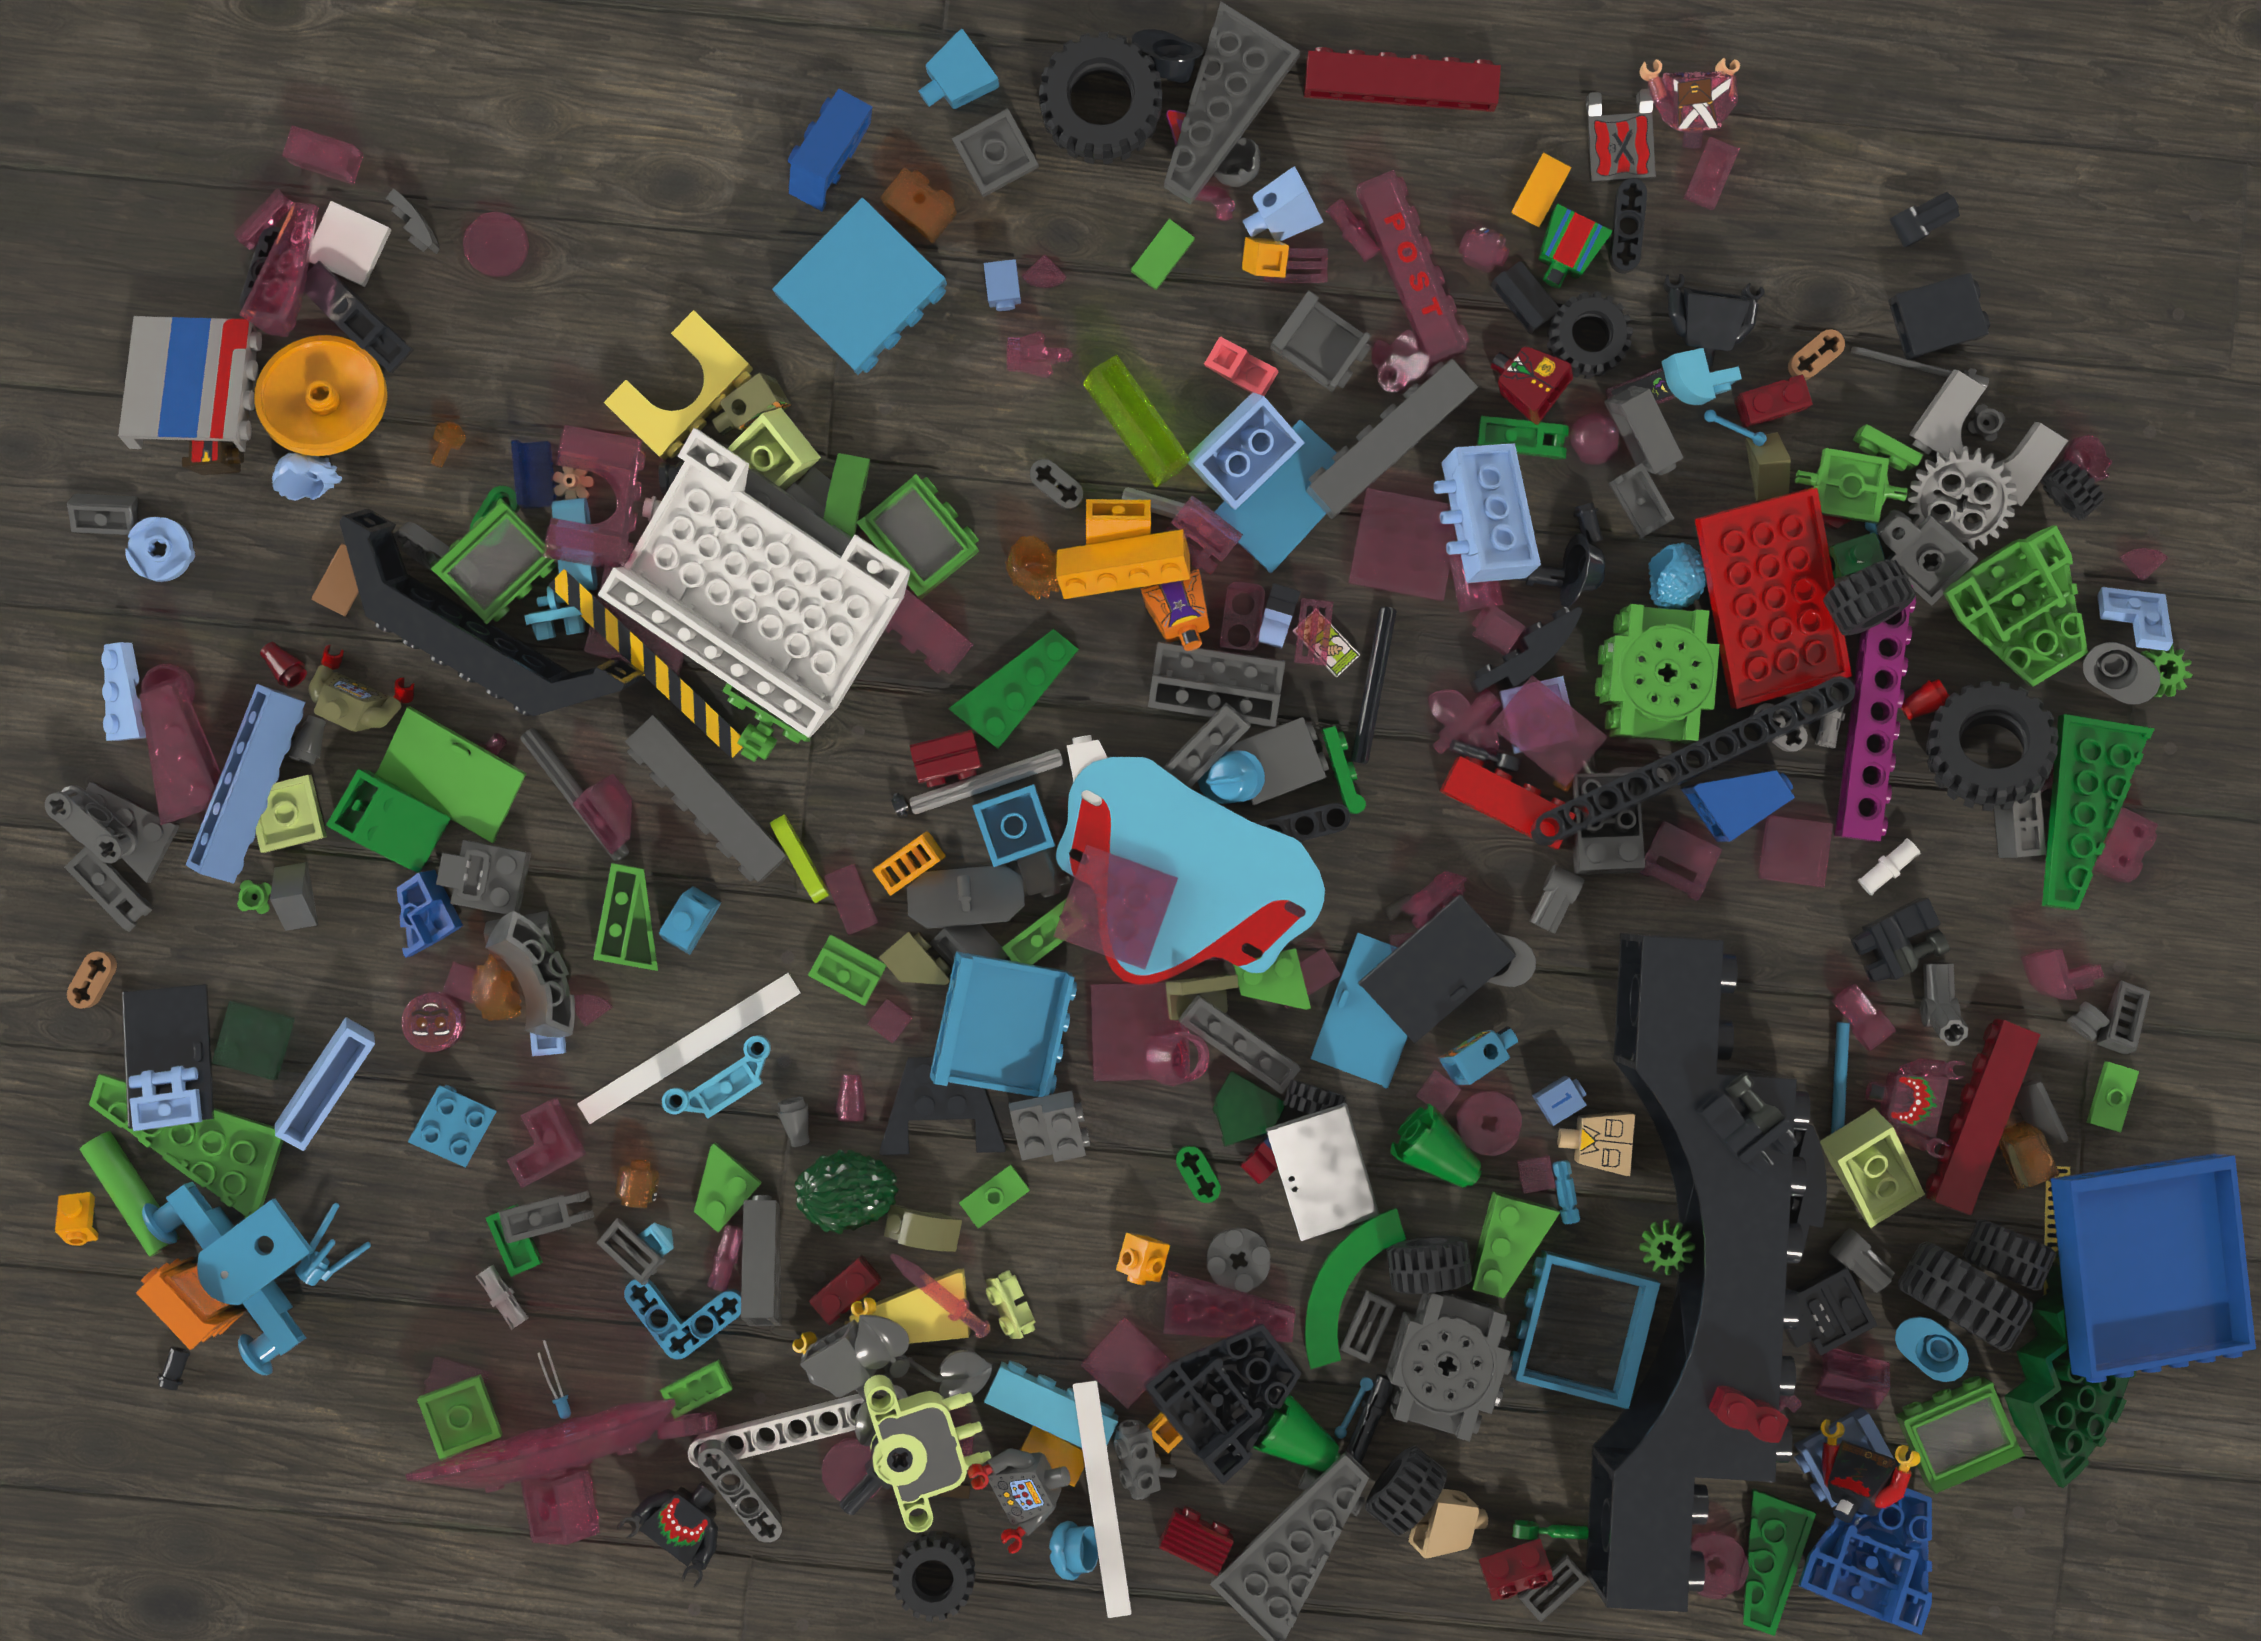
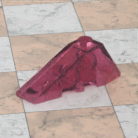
M293 203L239 314L267 334L288 337L290 331L296 325V319L302 307L318 207L314 204Z

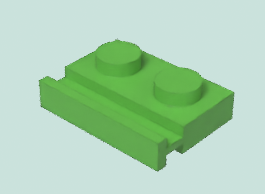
M830 934L808 976L866 1006L887 966L879 959Z

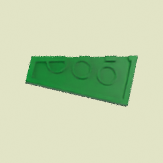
M1053 629L948 709L999 749L1079 649Z
M1752 1489L1742 1622L1743 1625L1775 1636L1816 1512L1756 1489Z

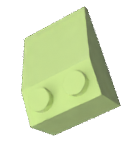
M782 408L762 413L727 448L748 462L750 469L756 470L783 490H786L800 479L821 458Z
M1875 1108L1820 1141L1831 1166L1870 1228L1925 1195L1894 1127Z

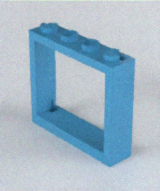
M1542 1250L1541 1258L1536 1257L1533 1264L1532 1276H1536L1533 1289L1528 1288L1525 1296L1524 1307L1528 1308L1525 1320L1521 1319L1517 1327L1516 1338L1520 1339L1517 1351H1512L1510 1355L1513 1356L1511 1375L1516 1381L1629 1409L1660 1283L1654 1278ZM1552 1264L1639 1286L1613 1391L1526 1368Z

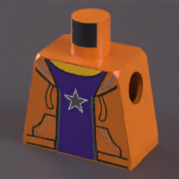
M1199 569L1191 571L1190 579L1141 588L1145 607L1166 642L1171 643L1181 640L1185 651L1195 650L1202 645L1199 633L1208 630L1210 627Z

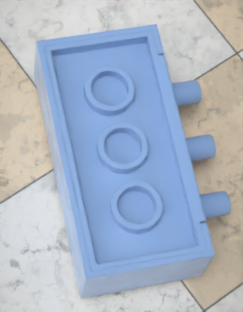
M1515 443L1455 447L1441 462L1445 480L1435 481L1434 492L1436 494L1448 493L1451 511H1442L1440 513V521L1442 524L1454 523L1458 541L1447 543V553L1449 555L1461 554L1467 583L1528 577L1541 563Z

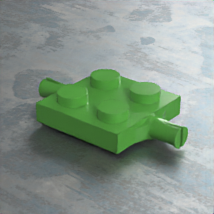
M1825 448L1822 450L1820 467L1816 473L1800 470L1796 473V484L1811 485L1818 489L1822 515L1876 524L1879 523L1881 507L1886 498L1904 502L1907 495H1904L1907 493V488L1889 486L1887 477L1889 458Z

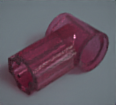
M1856 984L1844 988L1832 999L1833 1003L1853 1027L1851 1030L1854 1036L1869 1052L1896 1032L1889 1019L1880 1010L1874 1008Z

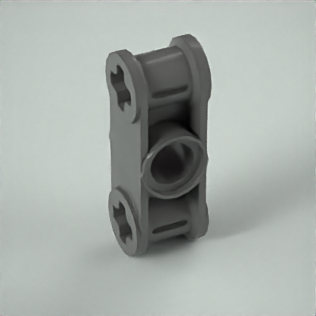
M70 785L65 787L62 792H54L46 797L45 810L47 814L70 832L77 841L84 844L97 855L101 861L114 863L122 856L130 855L136 851L138 847L136 834L80 786Z

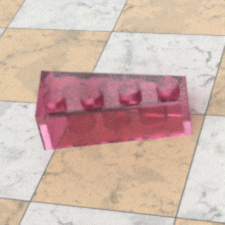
M180 677L148 687L140 694V702L160 824L163 825L207 810L221 772Z

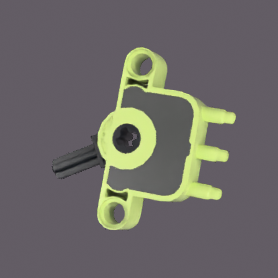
M874 1375L866 1381L864 1386L867 1407L876 1432L870 1445L871 1458L865 1464L866 1474L845 1495L839 1505L845 1513L852 1516L881 1486L886 1490L893 1486L906 1527L912 1532H924L933 1522L929 1497L960 1486L965 1480L970 1465L975 1463L983 1465L987 1460L991 1459L989 1451L963 1457L959 1440L974 1436L976 1433L982 1432L983 1429L979 1421L954 1428L949 1412L973 1402L971 1392L944 1399L937 1392L926 1391L897 1400L891 1380L884 1375ZM878 1390L888 1392L882 1399L872 1397L874 1392ZM921 1508L925 1510L919 1516L910 1515L914 1509Z

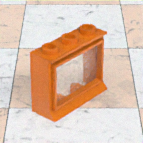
M193 1256L182 1261L177 1258L171 1264L166 1263L159 1269L155 1267L142 1278L141 1282L144 1285L136 1292L189 1350L195 1348L201 1341L204 1343L211 1336L215 1337L218 1334H223L247 1311V1309L234 1308L235 1305L222 1303L212 1298L204 1290L198 1277L197 1263L193 1264L191 1262L195 1259Z

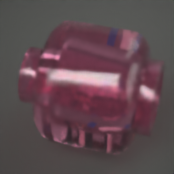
M1479 225L1473 230H1467L1461 241L1459 253L1462 254L1463 262L1466 265L1485 273H1490L1497 265L1502 267L1505 264L1509 248L1505 247L1506 238L1502 233Z

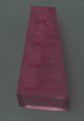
M907 589L905 590L903 600L885 628V631L888 633L892 629L902 636L899 642L913 654L918 649L926 655L927 658L924 663L938 674L942 669L950 674L974 645Z

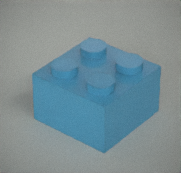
M1034 784L972 806L993 867L1056 846Z

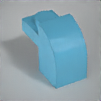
M1703 348L1673 354L1661 361L1669 389L1679 400L1690 405H1703L1716 398L1715 394L1731 390V384L1742 379L1739 366L1710 373Z

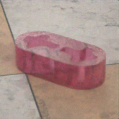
M701 1412L682 1415L676 1419L669 1417L656 1421L658 1439H671L715 1431L718 1429L716 1412Z

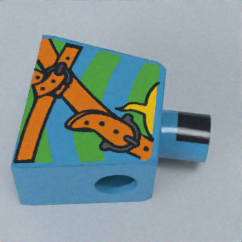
M1506 1026L1497 1033L1493 1030L1482 1031L1438 1057L1454 1085H1471L1507 1061L1510 1057L1506 1049L1518 1043V1039L1509 1026ZM1484 1047H1485V1049H1486V1056L1484 1055V1052H1483Z

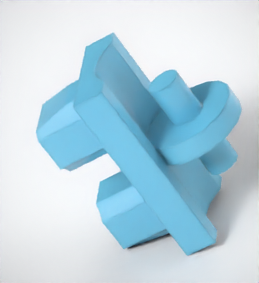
M547 586V596L537 597L538 607L549 605L550 609L524 615L526 625L532 624L537 641L556 637L553 620L561 618L564 619L567 635L584 632L585 620L580 616L583 614L574 606L560 607V603L565 601L549 586Z

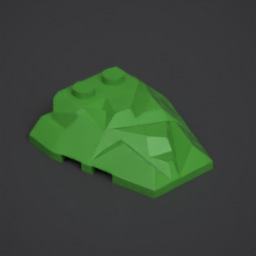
M2055 525L2037 531L2025 539L2012 541L1971 566L1943 592L1957 620L2029 686L2034 687L2088 653L2082 614L2077 613L2074 594H2078L2077 584L2072 583L2069 564H2073L2072 555Z

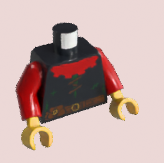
M1826 1419L1822 1422L1821 1431L1827 1437V1442L1823 1443L1822 1452L1824 1485L1830 1491L1832 1500L1837 1503L1833 1513L1838 1519L1850 1523L1857 1511L1871 1517L1876 1516L1882 1508L1885 1509L1904 1497L1912 1474L1909 1469L1918 1465L1921 1459L1917 1451H1912L1909 1460H1906L1905 1456L1908 1446L1901 1445L1896 1449V1459L1844 1440L1838 1444L1837 1439L1842 1437L1845 1432L1843 1424L1837 1422V1430L1834 1434H1831L1829 1432L1830 1420Z

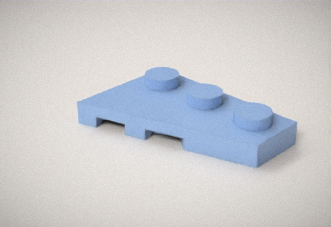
M124 642L105 644L101 661L105 673L102 695L105 700L106 715L103 720V728L106 732V741L151 738L149 727H143L140 712L146 711L144 699L137 697L135 689L139 682V674L133 644Z

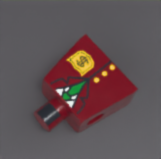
M1527 346L1523 347L1514 359L1503 352H1499L1491 364V369L1501 374L1498 380L1501 395L1536 425L1540 423L1573 379L1570 363Z

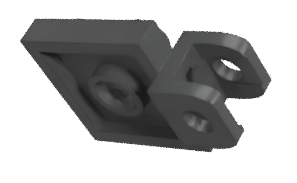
M1892 509L1876 525V530L1884 543L1893 550L1886 560L1898 561L1908 581L1913 585L1914 591L1931 606L1943 595V592L1950 584L1957 581L1978 560V557L1931 515L1918 526L1902 511ZM1896 527H1899V529H1898L1897 531L1892 532L1893 529H1895ZM1937 553L1936 560L1938 564L1936 566L1929 564L1924 567L1922 565L1925 562V555Z

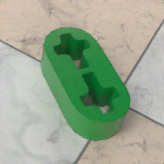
M1194 1145L1183 1146L1176 1155V1164L1193 1196L1202 1203L1215 1201L1220 1194L1221 1186L1205 1155ZM1189 1151L1191 1155L1197 1154L1199 1156L1196 1159L1198 1172L1194 1173L1189 1165H1182L1181 1162L1185 1160V1152ZM1202 1175L1207 1183L1213 1182L1215 1184L1211 1188L1212 1195L1207 1196L1206 1193L1199 1194L1197 1192L1201 1188L1197 1177Z

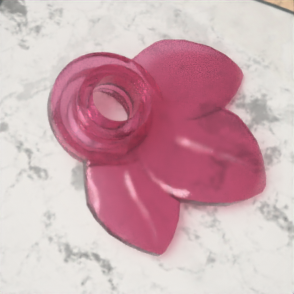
M1406 330L1400 334L1391 345L1381 340H1377L1374 345L1372 362L1378 369V382L1382 389L1387 392L1397 393L1405 388L1408 381H1415L1423 376L1429 366L1430 354L1418 352V341L1411 330ZM1395 372H1397V378L1395 382H1393L1392 376Z

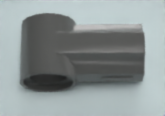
M1555 864L1544 882L1542 888L1544 892L1529 922L1555 934L1569 904H1573L1580 893L1584 878Z
M1849 1227L1828 1249V1253L1837 1262L1856 1274L1873 1292L1877 1293L1892 1281L1895 1273L1882 1259L1870 1250L1871 1246Z

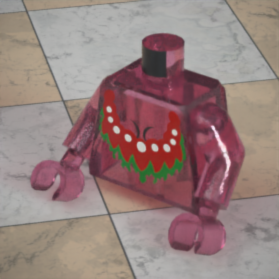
M1920 1058L1901 1065L1897 1072H1889L1886 1084L1870 1081L1866 1089V1100L1881 1103L1879 1113L1894 1127L1899 1140L1922 1151L1927 1149V1152L1934 1158L1943 1159V1156L1935 1154L1934 1147L1939 1143L1948 1147L1949 1145L1944 1140L1936 1138V1133L1949 1079L1959 1080L1965 1077L1956 1076L1952 1070L1955 1064L1965 1065V1063L1961 1060H1955L1946 1064L1943 1060Z

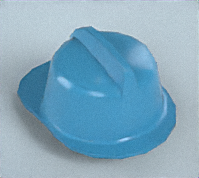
M1228 751L1198 780V784L1205 797L1216 803L1244 802L1255 798L1261 792L1265 783V772L1261 762L1255 755L1247 751Z
M1920 1316L1903 1321L1896 1329L1895 1341L1897 1348L1906 1358L1932 1379L1942 1382L1955 1381L1962 1377L1967 1370L1969 1362L1967 1350L1959 1336L1951 1329L1943 1327L1931 1318Z

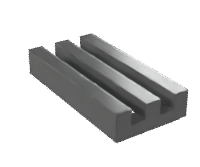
M619 1218L612 1223L596 1242L641 1285H646L649 1281L648 1278L658 1271V1266L663 1265L666 1261ZM619 1228L653 1261L649 1263L616 1232ZM612 1238L645 1269L644 1272L641 1273L607 1241Z
M1366 1290L1342 1341L1340 1350L1370 1363L1396 1307V1303ZM1371 1300L1374 1302L1373 1307L1354 1348L1350 1347L1351 1341ZM1381 1305L1386 1307L1366 1353L1360 1352Z
M1566 1553L1551 1565L1553 1577L1566 1565L1568 1568L1534 1599L1529 1600L1540 1588L1527 1589L1518 1595L1519 1599L1540 1622L1588 1580L1587 1576ZM1575 1573L1577 1577L1541 1610L1536 1608Z

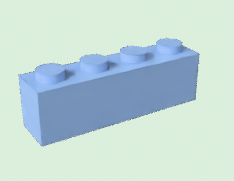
M345 1017L276 1121V1137L302 1151L305 1150L375 1045L374 1032Z

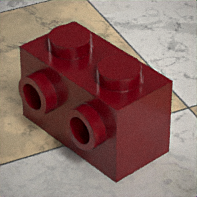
M1540 1538L1479 1559L1481 1572L1492 1601L1509 1599L1518 1592L1541 1588L1548 1584V1582L1553 1581L1552 1569Z

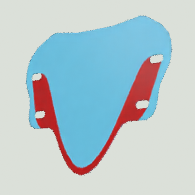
M1109 757L1098 760L1084 768L1071 787L1068 800V822L1056 851V860L1062 870L1087 883L1095 891L1098 903L1100 935L1105 958L1112 971L1123 981L1136 985L1154 984L1176 976L1212 957L1223 958L1250 973H1262L1275 962L1286 944L1311 927L1319 916L1324 903L1325 887L1320 871L1298 840L1253 823L1187 787L1154 761L1144 757ZM1088 790L1102 798V804L1095 806L1085 801L1081 796L1082 792ZM1077 849L1090 857V862L1084 865L1072 859L1069 855L1070 850ZM1291 901L1303 907L1306 912L1305 915L1297 917L1288 912L1284 907L1285 903ZM1245 943L1251 944L1260 949L1263 956L1260 959H1255L1244 953L1242 946Z

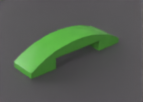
M838 453L823 519L853 538L856 533L862 494L866 488L871 459Z

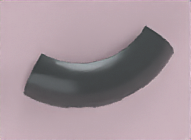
M511 911L496 924L485 948L498 955L507 963L522 987L526 1003V1025L524 1031L546 1037L560 1038L571 1036L575 1021L574 995H570L566 975H569L567 967L559 951L554 952L543 937L545 933L523 915Z

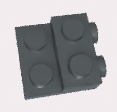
M1072 1091L1009 1103L1010 1115L1022 1161L1052 1154L1054 1162L1086 1156L1085 1147L1091 1146L1087 1127L1081 1128L1080 1122L1085 1121L1082 1103H1075Z

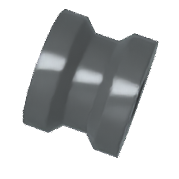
M2083 1001L2079 1006L2080 1011L2076 1015L2070 1016L2067 1019V1023L2082 1037L2093 1042L2097 1037V1031L2101 1027H2106L2110 1021L2096 1007Z

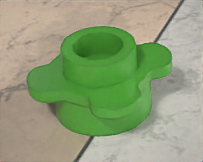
M251 880L243 881L240 885L238 908L241 911L256 910L259 914L267 913L270 909L268 898L271 894L272 886L267 882L254 884ZM253 894H257L258 898L256 900L252 898Z

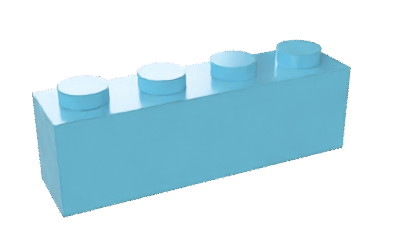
M1009 1361L1008 1364L1001 1362L986 1394L984 1403L1082 1448L1074 1390L1072 1388H1068L1067 1391L1055 1386L1056 1381L1041 1374L1036 1378L1026 1373L1027 1368L1017 1362ZM1100 1402L1107 1446L1118 1423V1415L1114 1414L1115 1409Z

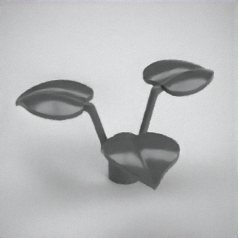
M859 1316L854 1349L855 1356L858 1362L866 1368H883L886 1372L884 1376L889 1378L891 1382L893 1378L904 1376L909 1367H913L931 1380L941 1382L939 1392L945 1399L971 1392L973 1397L985 1386L991 1375L992 1364L977 1353L968 1350L950 1353L940 1365L941 1376L935 1375L916 1363L912 1357L907 1358L905 1352L909 1347V1337L901 1325L881 1316ZM878 1394L872 1395V1397L875 1399L884 1398L883 1396ZM865 1400L856 1415L855 1433L861 1445L870 1446L876 1432Z

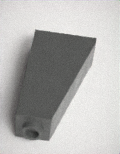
M754 1195L752 1200H744L741 1319L749 1326H781L780 1205L776 1200H772V1196Z

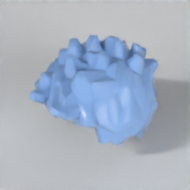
M288 453L280 458L275 466L272 486L274 491H278L279 495L286 496L289 500L296 501L304 497L315 500L322 494H325L328 489L334 488V484L340 483L342 477L336 473L337 467L331 465L327 457L323 459L319 456Z

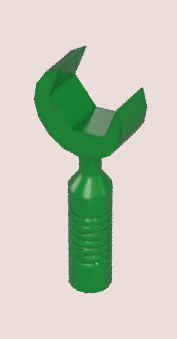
M1515 1520L1512 1537L1534 1540L1538 1539L1539 1534H1548L1552 1538L1588 1539V1527L1551 1525L1546 1528L1539 1527V1524L1533 1521Z

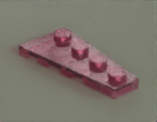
M1168 1271L1164 1334L1227 1338L1262 1323L1276 1341H1293L1295 1307Z

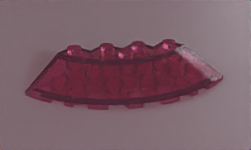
M675 1399L619 1404L594 1415L576 1416L551 1427L530 1429L505 1440L489 1441L405 1475L407 1481L464 1489L485 1488L486 1493L505 1487L504 1484L526 1479L536 1480L547 1476V1479L556 1478L566 1474V1468L573 1466L574 1468L582 1467L592 1463L595 1459L615 1452L618 1455H625L636 1451V1444L648 1440L675 1407Z

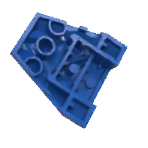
M1907 1488L1901 1500L1885 1509L1882 1508L1876 1516L1871 1517L1857 1511L1850 1523L1843 1522L1836 1517L1808 1554L1798 1586L1874 1618L1922 1635L1932 1604V1593L1928 1592V1572H1932V1561L1928 1560V1541L1932 1540V1498Z

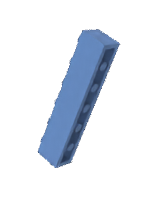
M260 684L256 685L186 862L187 867L205 876L230 883L235 882L237 875L243 869L247 849L254 841L256 826L260 816L267 808V798L271 788L279 778V768L284 755L291 747V738L295 727L303 717L304 701Z

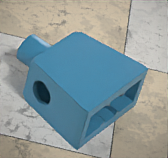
M961 29L926 64L927 74L932 81L918 90V92L929 107L944 97L950 106L956 109L996 90L999 87V81L970 38Z
M694 886L682 893L659 932L661 938L691 955L721 902Z

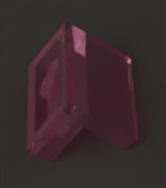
M1832 1349L1823 1354V1376L1815 1387V1394L1874 1410L1878 1409L1890 1390V1362L1838 1349Z

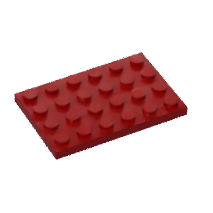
M1808 488L1696 518L1695 524L1731 708L1738 709L1813 688L1834 677H1852L1845 635L1841 634L1823 602V598L1835 586L1818 489Z

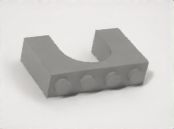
M1954 369L1909 435L1916 439L1912 445L1928 455L1933 450L1936 453H1942L1947 458L1949 457L1951 447L1954 448L1957 455H1961L1964 448L1961 440L1963 422L1986 387L1961 371ZM2034 422L2014 452L2004 460H2001L2004 462V469L2001 473L2010 471L2012 473V479L2007 483L2016 484V491L2010 495L2017 496V504L2020 506L2024 504L2068 442L2067 439L2039 422ZM1981 483L1977 485V487L1981 488L1982 490L1986 485L1993 488L1988 483Z

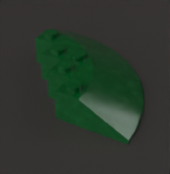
M2056 1251V1256L2046 1277L2050 1292L2033 1303L2031 1317L2038 1336L2016 1351L2026 1380L2004 1397L2015 1426L2058 1487L2064 1488L2090 1463L2087 1458L2096 1446L2101 1448L2106 1442L2107 1438L2104 1434L2111 1422L2117 1423L2127 1402L2123 1396L2129 1378L2135 1377L2137 1371H2134V1376L2120 1378L2110 1375L2106 1376V1381L2096 1383L2087 1382L2086 1377L2071 1374L2059 1252Z

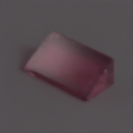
M276 189L234 232V236L245 247L253 249L257 245L262 231L268 227L275 226L294 207V203L281 190Z

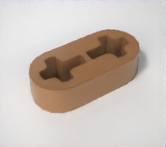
M1833 329L1820 333L1791 357L1788 363L1790 375L1794 377L1803 374L1805 380L1812 378L1843 352L1845 347L1844 337ZM1823 338L1827 341L1831 339L1835 341L1836 344L1833 345L1835 352L1830 349L1822 355L1819 353L1818 349L1825 344ZM1812 355L1815 361L1808 366L1810 373L1806 369L1799 371L1797 368L1800 365L1798 358L1804 361Z
M98 951L92 952L85 957L67 990V999L72 1006L79 1009L90 1008L100 1001L117 968L116 959L111 953ZM104 959L102 965L106 967V970L98 971L95 977H93L97 970V966L93 964L94 960ZM90 982L91 984L87 989L90 999L81 1001L82 995L78 992V989L86 988Z

